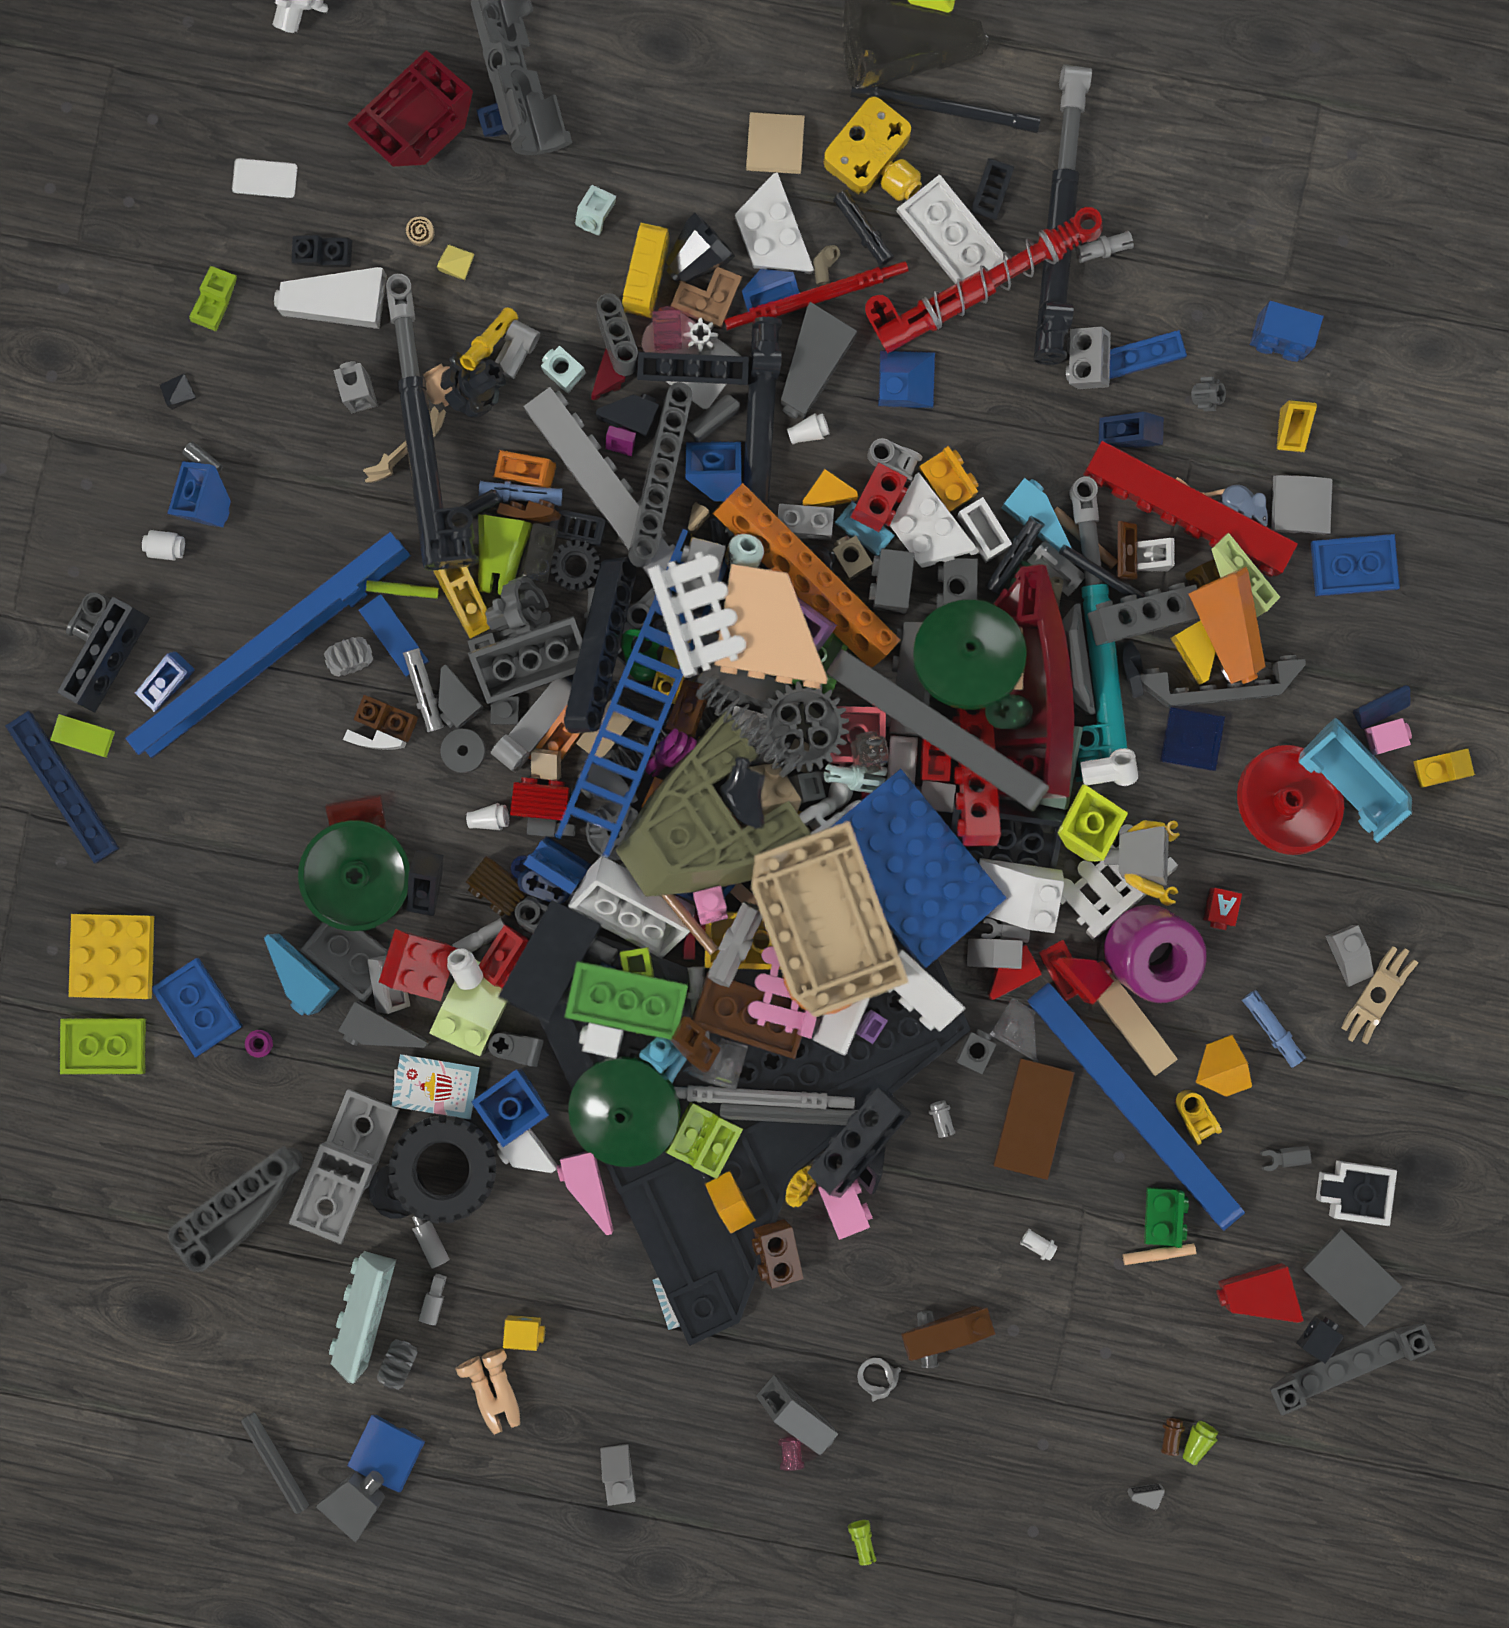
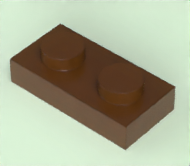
M683 680L665 728L667 733L677 728L678 732L686 733L687 738H694L709 699L707 697L700 700L696 696L697 691L703 684Z

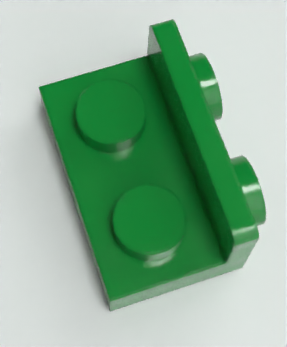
M1147 1187L1145 1244L1182 1248V1241L1187 1239V1225L1183 1224V1214L1188 1212L1189 1205L1188 1197L1184 1196L1182 1190Z

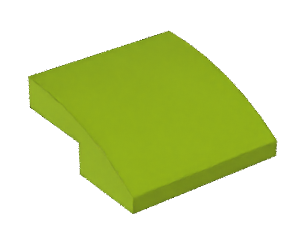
M689 1102L679 1122L677 1132L665 1152L717 1179L743 1129L726 1119L720 1118V1116L693 1102Z

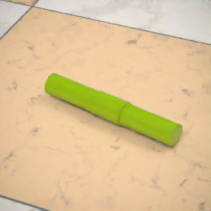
M367 580L366 591L438 599L439 588L370 580Z

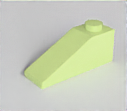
M1229 533L1212 548L1220 578L1247 567L1256 617L1267 612L1280 598Z

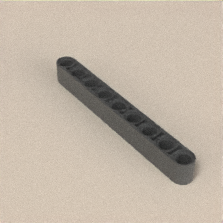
M840 650L825 672L1030 810H1035L1048 791L1049 787L844 650Z

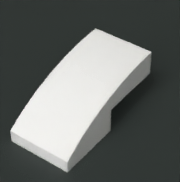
M350 730L346 731L343 740L372 749L392 750L405 748L406 742L378 730L373 740Z

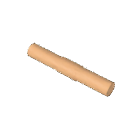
M1192 1243L1182 1245V1248L1172 1246L1123 1254L1124 1265L1195 1255L1196 1248L1195 1244Z

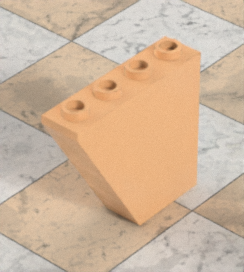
M732 564L724 609H731L736 612L737 621L734 625L728 627L731 637H743L746 641V648L743 652L737 654L738 660L731 662L730 657L715 661L714 665L721 666L720 672L737 675V670L739 669L749 671L748 677L765 679V674L776 676V681L792 684L793 679L803 680V686L820 689L821 684L827 685V675L789 575L782 572ZM720 631V635H719V640H718V641L723 640L721 631Z

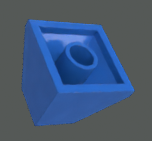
M880 351L878 406L933 408L935 353L892 351L887 354L886 351Z
M741 442L686 443V479L713 501L724 502L741 485Z
M182 461L167 514L223 528L229 516L231 501L216 467L210 464Z

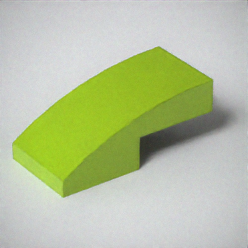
M210 266L199 288L201 294L189 316L191 322L214 331L217 330L237 279L235 275Z
M59 714L51 741L107 758L115 731Z

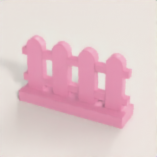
M766 947L762 951V959L766 963L772 964L769 975L760 974L755 978V986L759 990L765 991L762 1002L753 1001L749 1004V1015L758 1019V1025L764 1026L765 1021L785 1025V1032L792 1033L793 1028L798 1029V1035L812 1038L817 1017H814L809 1011L804 1009L803 1012H799V1005L794 1000H792L790 1009L770 1004L772 993L788 998L791 997L784 985V979L777 977L780 963L774 947Z

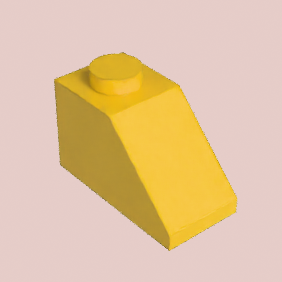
M1200 620L1171 638L1198 685L1209 680L1216 652Z

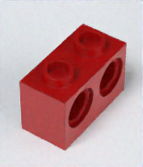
M878 462L850 518L877 532H880L884 524L889 526L896 514V511L892 510L895 502L901 503L908 490L904 487L908 477ZM881 484H889L893 491L884 490ZM870 506L878 507L881 514L873 513L870 510Z
M922 738L920 781L948 783L950 781L951 757Z

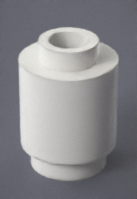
M150 530L148 535L143 536L142 551L146 552L148 558L175 560L176 558H182L184 555L185 539L183 536H178L177 533Z
M457 949L448 956L447 966L458 987L463 990L477 987L483 979V973L473 954L466 949Z

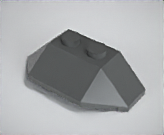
M1075 604L1062 619L1070 660L1073 705L1084 715L1090 716L1095 714L1081 606L1080 604Z

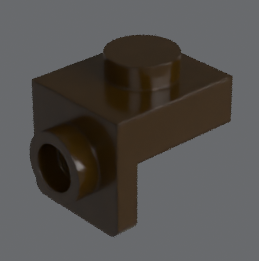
M1215 559L1185 573L1189 586L1196 585L1197 588L1220 578Z

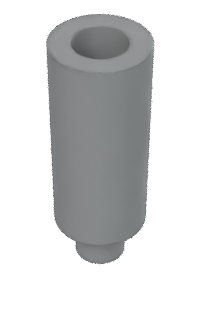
M413 1216L412 1219L416 1227L412 1228L431 1268L433 1269L449 1261L450 1259L433 1224L430 1221L421 1220Z

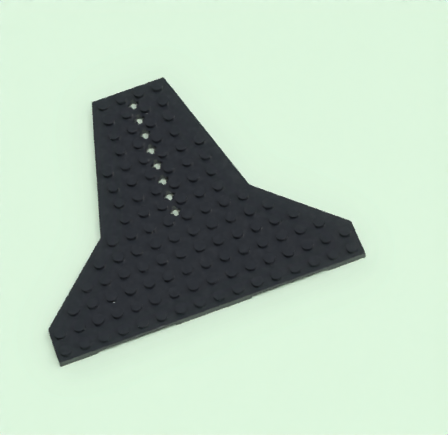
M527 931L522 933V935L530 940L531 934ZM597 935V940L618 949L617 957L612 966L623 971L620 952L636 948ZM891 935L896 950H903L916 962L895 935ZM650 954L655 978L688 985L680 1022L683 1016L691 1019L690 999H687V993L690 992L688 967ZM589 955L584 960L585 963L599 965L600 961H602L592 955ZM937 958L923 970L956 999ZM737 969L733 980L757 988L755 986V978L760 974L769 975L770 969ZM778 970L777 977L784 979L783 971ZM893 989L891 993L885 991L871 996L863 1012V1015H865L867 1008L871 1006L873 1010H879L880 1013L878 1015L888 1020L873 1044L856 1034L855 1031L848 1050L843 1055L818 1042L815 1043L813 1040L814 1034H812V1038L802 1036L800 1045L803 1044L805 1046L801 1051L802 1056L797 1057L796 1055L795 1059L709 1032L710 1040L721 1048L709 1072H701L690 1061L686 1060L672 1085L673 1087L688 1088V1085H699L718 1088L827 1093V1096L854 1097L855 1103L854 1109L826 1108L860 1110L870 1092L881 1088L893 1094L971 1029L963 1012H961L941 1031L935 1027L930 1031L919 1021L922 1015L915 1008L910 1012L902 1004L901 1010L889 1006L893 995H897L898 998L902 997ZM563 1003L558 1005L549 1023L541 1019L539 1020L573 1090L579 1078L588 1068L610 1057L583 1051L584 1044L579 1043L583 1026H588L589 1022L566 1018L567 1004ZM625 1030L618 1056H625L627 1048L643 1051L656 1036L642 1033L636 1034V1032ZM769 1053L773 1056L778 1055L780 1058L776 1062L777 1067L774 1069L770 1065L765 1066L764 1061L767 1060L766 1055ZM743 1065H746L748 1068H754L755 1072L751 1074V1080H747L746 1077L740 1078L739 1073L742 1072L741 1067ZM678 1098L681 1120L689 1102H687V1099ZM692 1101L720 1116V1106L722 1103ZM618 1113L621 1117H625L624 1114ZM726 1119L743 1130L719 1176L728 1171L731 1172L756 1220L733 1233H730L719 1216L705 1183L715 1179L714 1177L693 1168L690 1164L667 1154L665 1151L654 1160L639 1166L620 1167L605 1163L689 1346L740 1323L758 1273L757 1265L761 1264L760 1255L755 1254L752 1246V1239L755 1238L753 1228L777 1221L786 1196L788 1184L793 1174L829 1146L832 1137L841 1132L846 1125Z

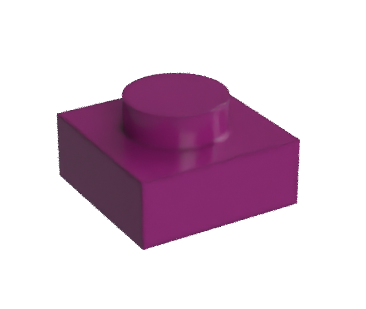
M609 426L606 434L605 449L632 456L635 448L636 433L623 427Z

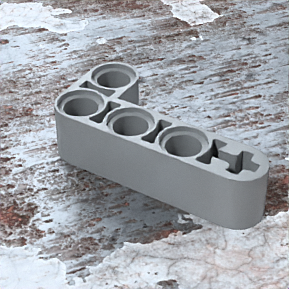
M567 676L552 681L510 734L504 735L498 741L491 754L511 771L517 772L567 705L573 681Z

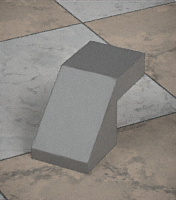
M968 939L967 966L1022 969L1023 941Z

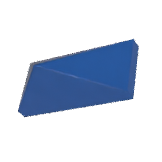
M760 269L742 290L748 312L749 308H755L758 305H764L768 302L777 301L799 293L793 272Z

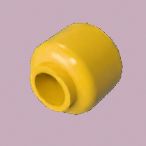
M899 159L894 163L889 161L881 171L883 176L881 187L898 201L908 200L921 188L920 172L904 159Z

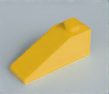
M468 568L434 570L440 586L469 638L471 639L490 629L486 623V606Z

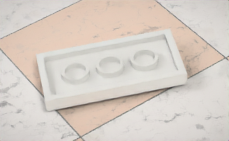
M940 174L897 208L896 212L955 284L957 283V278L963 280L979 271L980 265H984L990 270L1004 262L1002 250Z

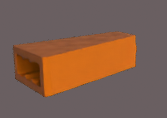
M1244 567L1189 593L1231 684L1240 680L1243 684L1258 678L1257 672L1265 667L1249 572L1247 567Z

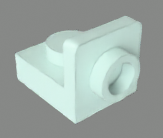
M591 185L578 206L575 224L585 231L600 235L604 220L615 204L616 196Z

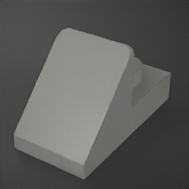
M628 1444L602 1447L600 1449L602 1482L605 1483L608 1506L635 1502L636 1497Z

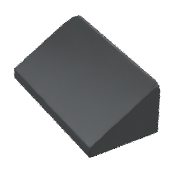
M728 394L723 396L686 426V430L696 442L702 441L739 412V402Z

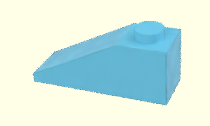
M1024 478L1004 503L1002 509L1022 525L1026 524L1029 516H1034L1042 521L1045 526L1037 536L1041 540L1047 541L1058 552L1064 544L1071 548L1047 495L1042 492L1044 488L1035 480L1031 479L1028 481Z

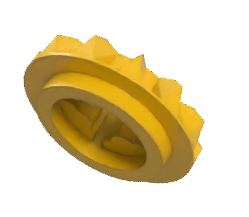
M809 1165L800 1169L789 1182L786 1190V1202L790 1206H801L803 1202L808 1200L810 1194H813V1189L817 1186V1183L807 1173L812 1166Z

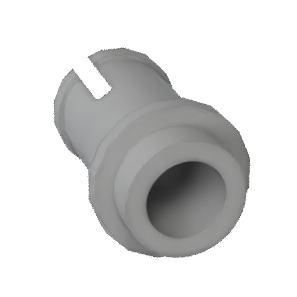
M946 1101L930 1104L931 1110H929V1114L933 1115L938 1137H947L948 1133L950 1135L955 1134L948 1111L950 1105H947Z

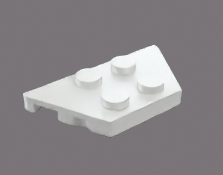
M776 172L735 214V219L754 268L759 269L775 268L777 271L788 272V270L803 271L805 274L814 273L779 175Z
M917 473L890 523V527L908 551L915 553L914 559L922 568L935 565L939 561L955 560V557L967 553L971 555L977 554L979 552L977 547L922 475Z

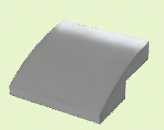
M1273 476L1271 530L1286 533L1329 534L1331 531L1332 479L1308 476Z

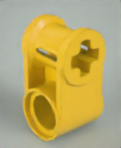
M1184 1090L1177 1095L1176 1107L1197 1146L1201 1144V1140L1208 1136L1222 1132L1219 1123L1201 1095L1192 1090ZM1190 1097H1195V1108L1189 1111L1186 1110L1184 1107L1185 1101Z

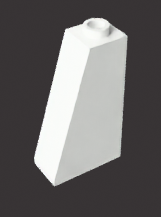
M376 267L281 282L280 290L275 292L274 305L282 316L379 329L387 275L383 268Z

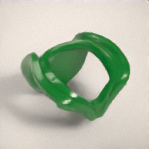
M639 629L627 630L621 638V649L626 665L632 653L631 643L633 637L639 636L641 631ZM652 642L650 648L640 654L659 661L657 650L660 644ZM634 662L629 674L638 681L647 682L655 678L657 671Z

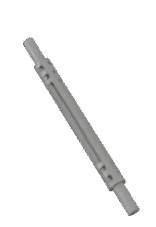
M688 1085V1088L674 1087L678 1098L687 1099V1102H716L826 1109V1107L854 1109L855 1103L854 1097L827 1096V1093L820 1094L817 1092L718 1088L699 1085Z

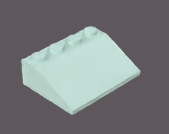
M366 1251L359 1258L355 1257L351 1274H355L352 1285H347L343 1299L348 1302L345 1312H340L336 1327L340 1328L338 1339L333 1338L329 1350V1355H333L331 1365L348 1382L353 1384L368 1367L396 1259Z

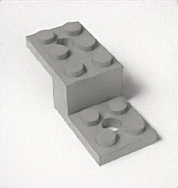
M347 1089L327 1141L320 1144L289 1224L339 1244L343 1243L363 1191L369 1187L400 1111L399 1108ZM361 1117H365L370 1121L371 1127L367 1133L358 1131L356 1127V1122ZM328 1199L333 1203L334 1209L331 1214H323L320 1211L319 1203L321 1200Z

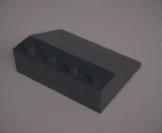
M955 793L949 828L963 844V836H958V819H962L961 810L956 808L957 793ZM998 799L1000 838L997 846H965L978 864L980 858L1056 869L1062 841L1058 831L1065 819L1064 809L1038 804L1035 810L1032 811L1018 801ZM979 811L971 812L974 817H984Z

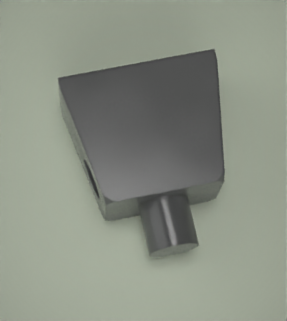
M355 1471L330 1490L316 1508L356 1542L371 1522L385 1498V1495L378 1489L384 1483V1478L377 1471H371L367 1477Z

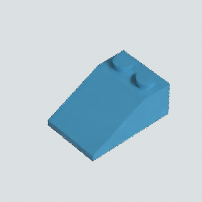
M267 934L264 940L286 996L292 1001L290 1006L300 1015L304 1013L307 1015L319 1013L340 988L280 934Z

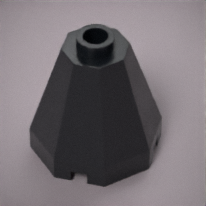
M695 212L686 221L666 260L669 266L666 271L676 282L681 279L684 283H687L728 264L735 255L726 243L717 236L718 234Z

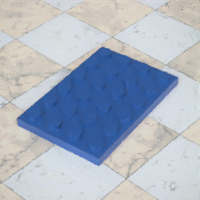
M902 769L894 773L829 827L832 828L848 821L850 822L886 923L922 969L929 966L1006 899L1005 895L965 846H963L961 841Z

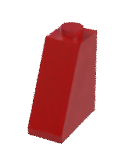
M1283 1263L1218 1281L1220 1290H1217L1221 1306H1226L1231 1313L1297 1323L1304 1321L1289 1269Z

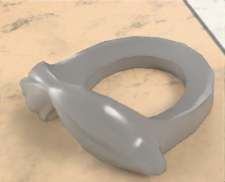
M873 1357L867 1359L858 1369V1383L865 1391L872 1395V1401L874 1402L877 1399L887 1397L890 1391L895 1388L901 1368H893L882 1358ZM873 1363L881 1365L888 1378L889 1388L886 1389L866 1383L863 1378L865 1367Z

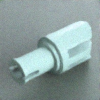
M853 763L850 767L828 764L825 769L830 770V772H824V779L826 782L847 784L849 789L853 791L871 793L885 782V778L882 776H886L888 770L886 767Z

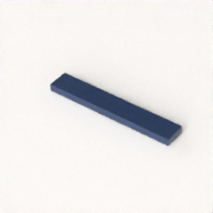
M27 711L7 724V730L93 863L97 864L120 849L32 712Z

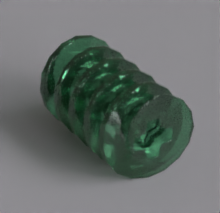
M1009 694L1001 701L986 707L985 713L987 720L994 727L1015 730L1023 729L1030 723L1033 716V708L1029 700L1023 696Z

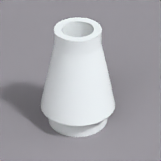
M814 413L787 429L792 444L824 439V436L830 434L823 413L819 415Z
M496 803L473 812H467V825L469 829L502 830L503 827H508L509 825L508 809L506 805Z

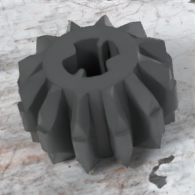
M397 1339L392 1341L378 1372V1382L383 1383L384 1386L397 1390L402 1388L417 1355V1348L406 1341L402 1342Z

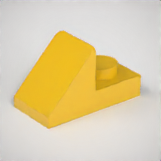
M1468 748L1413 761L1420 788L1475 775Z

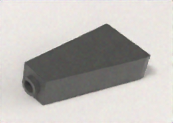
M811 302L806 310L781 398V406L784 407L783 411L794 419H797L799 416L803 420L845 356L857 334L855 329Z
M715 662L709 663L711 669L703 671L702 666L698 667L699 674L688 678V681L704 684L710 677L717 674L719 680L711 690L715 689L722 681H725V683L714 696L715 699L719 700L730 689H733L724 702L731 704L738 697H741L736 706L743 708L749 704L748 710L763 714L761 712L762 708L771 709L767 699L771 698L776 701L775 691L779 690L782 694H785V685H787L786 683L777 682L776 679L765 675V679L748 677L749 671L738 669L737 675L720 672L721 666L714 665ZM791 708L782 709L780 713L783 720L788 718L794 711Z

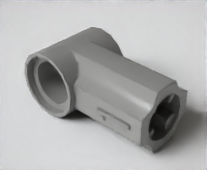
M517 320L511 323L504 339L505 344L495 361L502 366L504 370L503 375L512 379L517 375L527 354L534 350L540 337L539 331Z

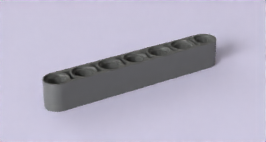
M677 382L670 386L661 409L628 557L631 563L637 567L649 565L659 545L692 400L691 388L683 382ZM672 395L681 396L684 402H676ZM666 420L675 421L678 427H670ZM660 446H669L672 449V453L664 452ZM654 471H663L667 478L657 477ZM653 495L658 497L661 503H652L649 500L648 496ZM642 522H652L655 529H646ZM636 548H646L649 552V555H640L637 552Z

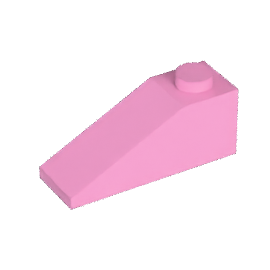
M587 1151L562 1157L560 1159L561 1165H557L560 1181H565L567 1189L606 1235L612 1234L614 1230L597 1159Z

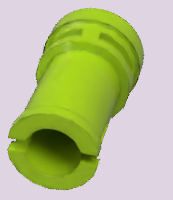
M859 1520L848 1525L849 1533L852 1536L851 1539L855 1542L859 1565L863 1566L872 1564V1562L877 1560L870 1538L872 1534L868 1520Z

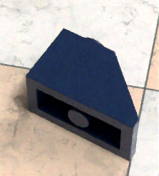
M1147 412L1102 417L1099 420V444L1101 441H1104L1111 446L1140 448L1163 445L1164 417Z

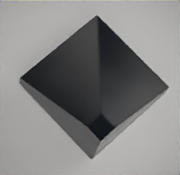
M185 373L160 384L165 402L171 410L197 399Z

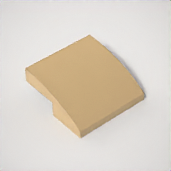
M750 113L746 170L801 174L804 116Z

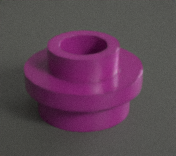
M264 1030L252 1031L245 1039L246 1051L253 1057H264L272 1050L273 1039ZM258 1038L264 1041V1046L261 1049L255 1045V1041Z

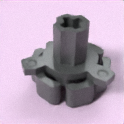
M522 576L503 585L501 599L493 600V606L485 612L486 623L491 630L494 629L498 632L510 627V629L516 630L517 635L549 625L551 619L549 612L542 613L540 611L548 608L549 604L543 591L534 584L533 580Z

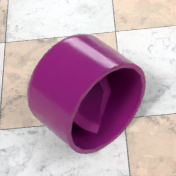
M1141 905L1123 913L1111 926L1104 946L1105 961L1112 971L1113 977L1139 997L1156 1003L1172 1002L1187 995L1200 981L1206 966V947L1197 929L1176 914L1157 905ZM1165 942L1172 944V950L1166 961L1157 965H1148L1150 954L1157 946Z

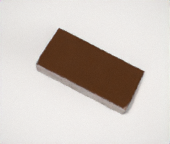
M1118 521V578L1121 580L1137 579V524Z

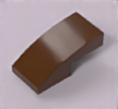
M683 1016L671 1041L681 1054L701 1072H709L721 1048L705 1036L706 1031L687 1016Z

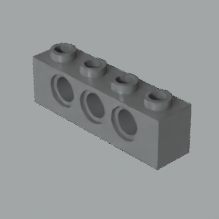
M955 558V560L943 561L942 565H938L937 582H942V593H937V608L953 601L977 600L978 559ZM953 581L962 583L964 592L959 595L953 594L949 589V584Z
M1179 583L1168 587V592L1161 593V589H1155L1145 592L1144 598L1137 599L1136 595L1121 598L1120 604L1113 605L1112 601H1107L1095 605L1097 610L1087 615L1096 646L1200 619L1189 596V593L1197 589L1196 585L1185 587V583ZM1167 601L1172 606V612L1167 607ZM1143 607L1148 612V618L1143 614ZM1118 613L1123 616L1124 624L1119 621Z

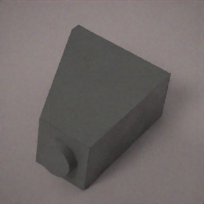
M775 1375L772 1376L756 1396L776 1424L819 1455L832 1445L835 1437L838 1435L837 1431L824 1416Z

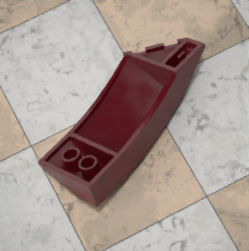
M1046 565L1026 566L1020 568L1015 575L1017 580L1009 590L1004 589L993 604L1012 617L1018 627H1022L1026 645V663L1023 670L1022 689H1013L1007 697L992 705L995 751L1046 784L1049 789L1043 799L1069 798L1074 744V705L1065 630ZM998 789V797H1010Z

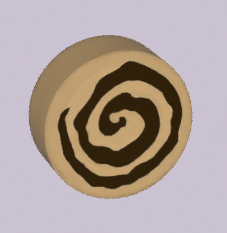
M418 216L408 222L406 234L413 244L425 246L434 238V227L427 218Z

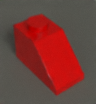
M1023 945L1022 969H995L988 991V996L991 1000L1042 975L1027 945Z

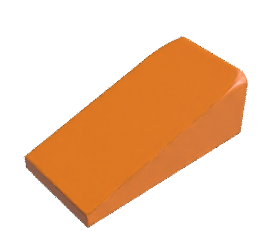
M500 450L494 477L529 486L551 488L556 463L550 459Z

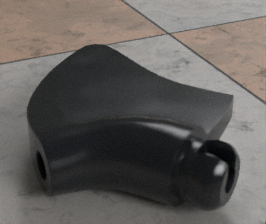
M738 756L735 758V765H732L728 780L719 788L720 793L729 810L740 821L750 827L762 829L765 823L762 807V789L765 775L749 768V758Z

